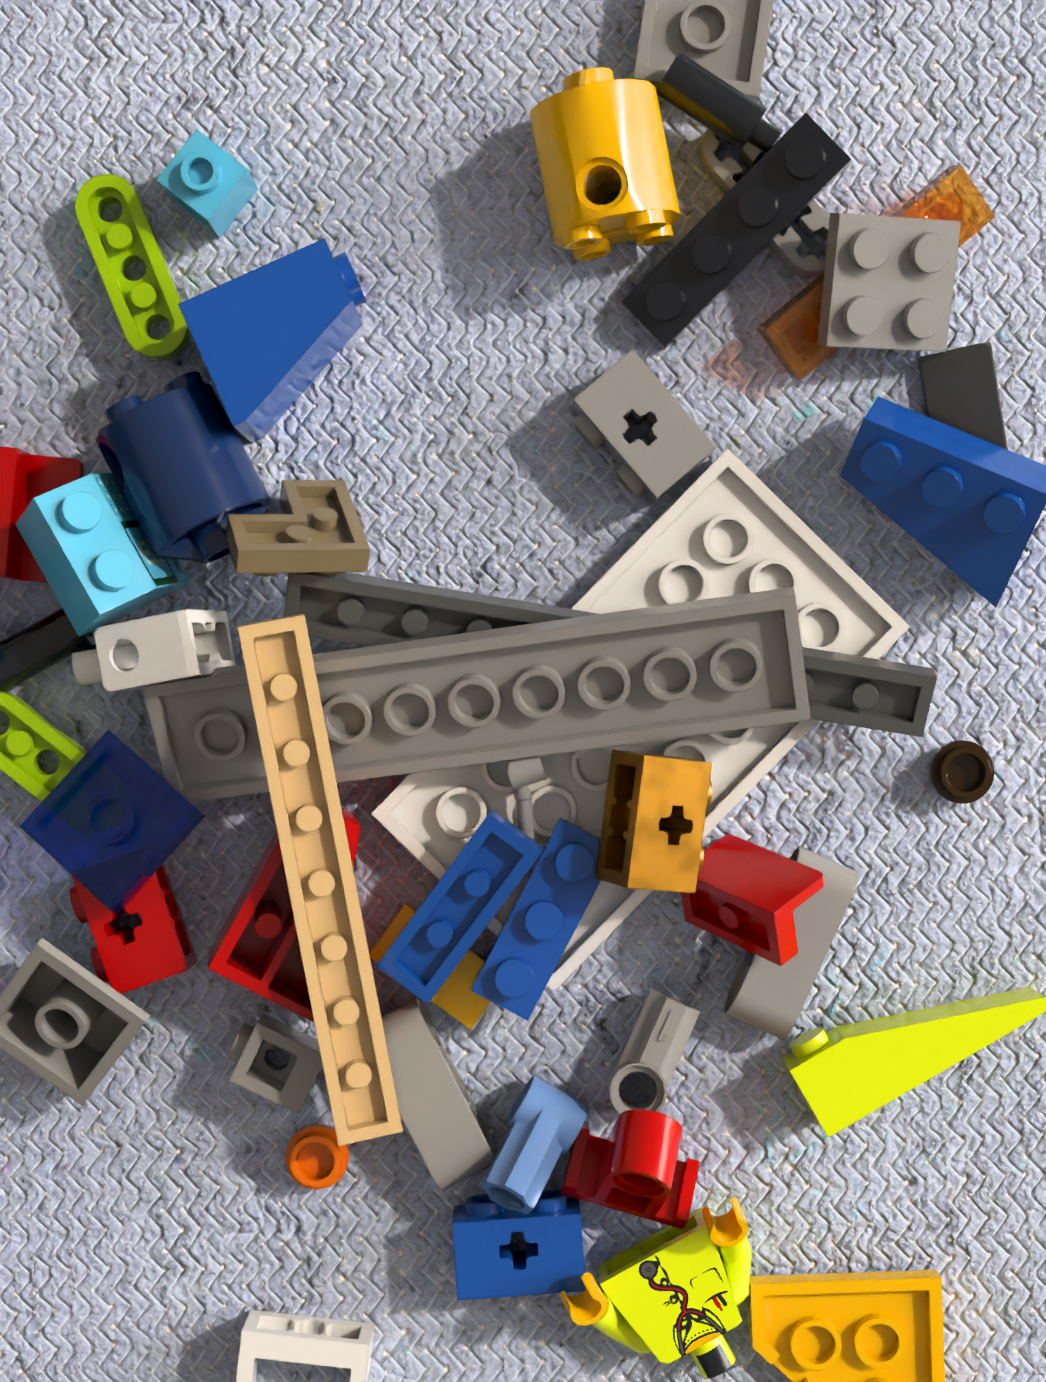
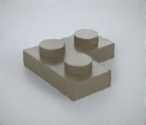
M282 480L279 502L283 514H228L226 539L236 573H251L267 577L278 573L316 572L322 575L334 576L343 572H367L370 547L344 480Z

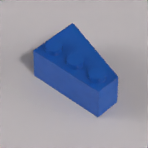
M879 396L864 417L840 474L844 480L995 608L1046 505V465Z

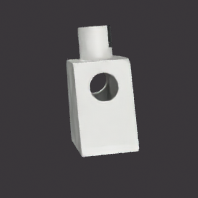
M185 609L97 627L94 632L95 644L77 647L72 652V668L77 681L81 685L102 682L107 693L142 689V686L212 674L215 668L236 665L226 610Z

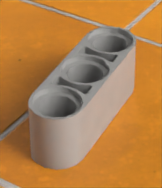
M801 846L796 847L789 859L822 872L824 887L793 910L798 953L784 965L779 966L747 951L731 985L724 1006V1014L782 1040L789 1035L798 1019L852 899L858 881L857 871Z
M414 998L382 1015L381 1018L400 1116L438 1187L444 1191L489 1168L498 1152L496 1145L420 1000Z

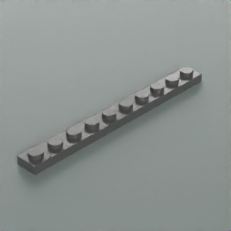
M316 572L289 573L284 617L299 614L305 615L309 637L367 647L598 614L347 572L334 576L322 575ZM802 647L811 719L923 737L937 680L933 668Z

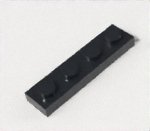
M805 113L621 303L664 347L668 348L851 163V158Z

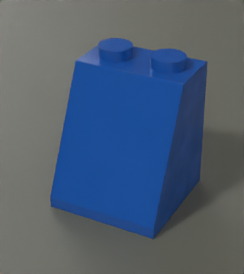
M325 238L178 304L233 427L251 443L265 437L363 325L356 307L367 301L346 253L344 252L333 257Z

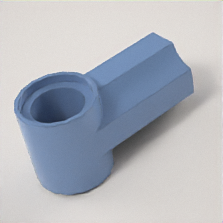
M534 1074L523 1088L507 1118L506 1125L510 1128L480 1185L489 1195V1199L507 1210H515L528 1215L537 1204L559 1156H564L579 1134L588 1115L589 1106Z

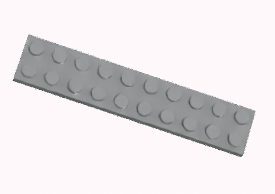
M794 587L312 654L337 783L811 720ZM245 664L215 668L212 674L142 686L171 805L269 792Z

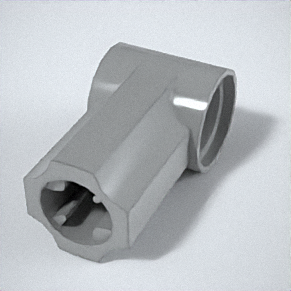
M652 988L648 989L618 1060L614 1062L608 1071L606 1079L609 1098L619 1114L632 1109L660 1112L666 1102L667 1087L697 1021L700 1010ZM632 1072H644L651 1076L653 1080L652 1092L648 1098L641 1102L632 1103L620 1097L619 1086L623 1078Z

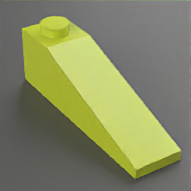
M1030 987L836 1026L827 1032L822 1027H818L796 1038L789 1046L792 1052L783 1056L781 1060L817 1122L829 1138L1046 1012V997Z

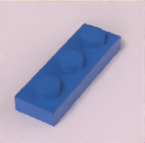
M491 810L376 966L426 1004H429L540 856L544 847L494 810Z
M561 817L559 818L471 986L472 992L529 1020L601 880L595 878L600 846L599 837Z

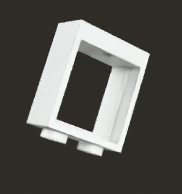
M250 1310L241 1331L236 1382H256L258 1359L351 1369L350 1382H368L375 1324Z

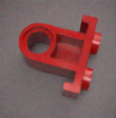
M641 1109L627 1110L620 1114L607 1139L590 1135V1129L581 1128L571 1145L560 1194L683 1229L689 1221L700 1161L687 1158L685 1162L677 1160L683 1127L679 1122L659 1112Z

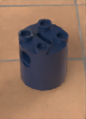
M193 371L173 379L164 387L165 393L144 403L139 395H135L118 401L104 412L109 424L98 432L95 440L156 559L174 558L207 564L231 554L226 539L228 514H264L270 505L271 499L211 384L204 383L200 373Z

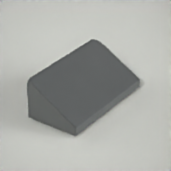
M978 343L919 357L918 363L927 417L1008 450L991 343Z

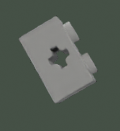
M633 349L573 399L572 410L578 415L571 421L573 427L594 451L602 445L619 464L612 470L614 475L635 499L645 494L653 504L710 456L716 448ZM627 418L636 425L644 420L651 424L652 428L647 436L651 443L649 446L640 439L633 441L631 444L624 439L629 427L626 422Z

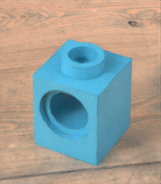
M198 129L193 132L156 179L170 200L218 238L223 235L258 190L249 170Z

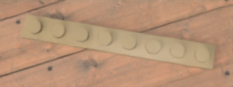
M299 614L239 625L237 628L338 1146L403 1132L305 615Z

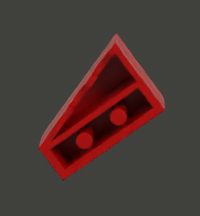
M342 808L352 866L354 867L361 825L355 814ZM276 829L209 950L208 969L314 1022Z

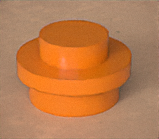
M324 1124L305 1126L293 1135L285 1153L286 1167L291 1177L306 1188L324 1189L339 1181L346 1171L349 1162L348 1145L338 1146L336 1131L330 1126Z

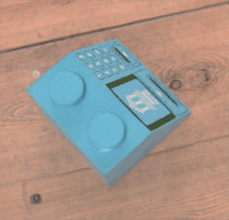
M92 473L34 497L15 524L79 637L95 630L97 627L104 626L174 593L191 583L178 559H156L113 473Z

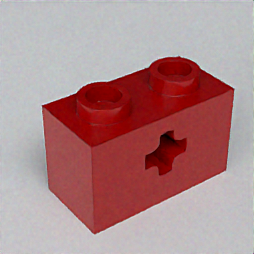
M157 843L71 874L75 886L69 889L73 910L81 923L88 922L96 946L91 948V960L94 970L99 979L105 983L109 982L110 986L117 992L122 994L185 972L198 962ZM125 912L127 914L139 913L142 924L135 929L132 927L121 929L118 917Z

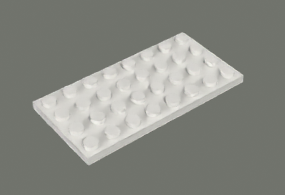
M728 448L571 608L603 614L794 587L802 647L879 659L910 627ZM811 719L808 721L540 756L547 779L528 785L533 806L535 834L533 840L544 847L560 817L601 838L612 749L681 757L712 763L710 777L712 799L709 807L706 809L703 840L819 720ZM506 761L410 773L371 813L438 880L441 879L491 810H494L518 828L516 799H514V790L508 776ZM537 860L487 925L496 936L499 935ZM601 880L547 986L554 992L653 890L625 888Z

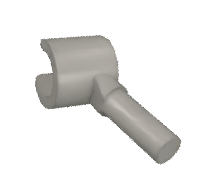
M540 756L507 760L506 768L514 790V799H516L518 829L534 839L532 796L528 785L547 779Z

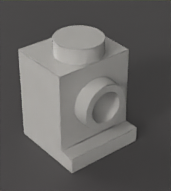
M266 1014L262 1015L255 1027L247 1023L243 1024L227 1058L238 1062L229 1081L297 1114L300 1113L323 1066L318 1039ZM272 1046H277L288 1051L290 1056L289 1063L283 1066L273 1064L268 1058V1049Z

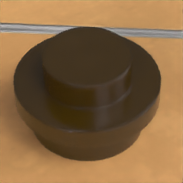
M956 740L943 745L936 751L930 762L929 777L935 791L944 799L960 804L971 803L983 797L990 789L994 779V765L988 752L980 745L971 741Z

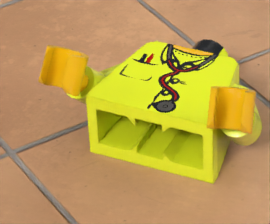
M736 1197L729 1198L732 1208L722 1216L711 1215L708 1206L699 1208L690 1213L689 1221L683 1229L668 1225L597 1264L599 1282L604 1292L600 1290L591 1273L586 1272L581 1275V1279L586 1287L583 1293L577 1296H569L563 1290L559 1294L572 1321L577 1325H592L605 1336L638 1354L652 1352L662 1364H670L689 1353L700 1374L705 1379L716 1377L728 1370L734 1364L735 1356L722 1334L737 1327L742 1322L737 1305L743 1302L749 1294L752 1251L747 1238L748 1225Z

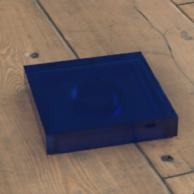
M107 730L20 827L110 911L118 914L203 820L205 815L110 730Z

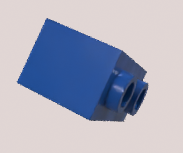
M543 1190L537 1204L528 1215L503 1208L490 1200L488 1194L471 1196L465 1199V1205L454 1206L452 1233L457 1300L560 1293L563 1290L566 1293L585 1291L586 1287L581 1279V1275L585 1273L579 1199L573 1197L566 1198V1195L560 1194L561 1190ZM517 1231L524 1232L526 1250L515 1251L513 1249L511 1233Z

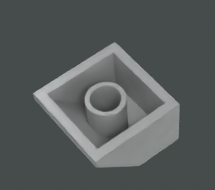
M41 938L0 995V1048L83 1106L150 1015Z

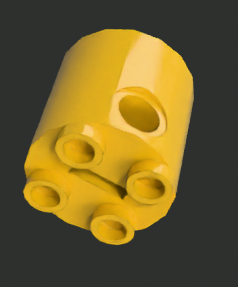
M604 67L585 69L566 76L562 80V92L540 101L530 110V122L554 245L564 249H572L574 260L587 261L609 255L612 252L610 246L612 244L635 239L636 245L642 247L669 241L674 237L672 224L678 221L680 211L655 86L645 80H614L613 71ZM620 191L618 197L613 202L602 205L603 200L608 194Z

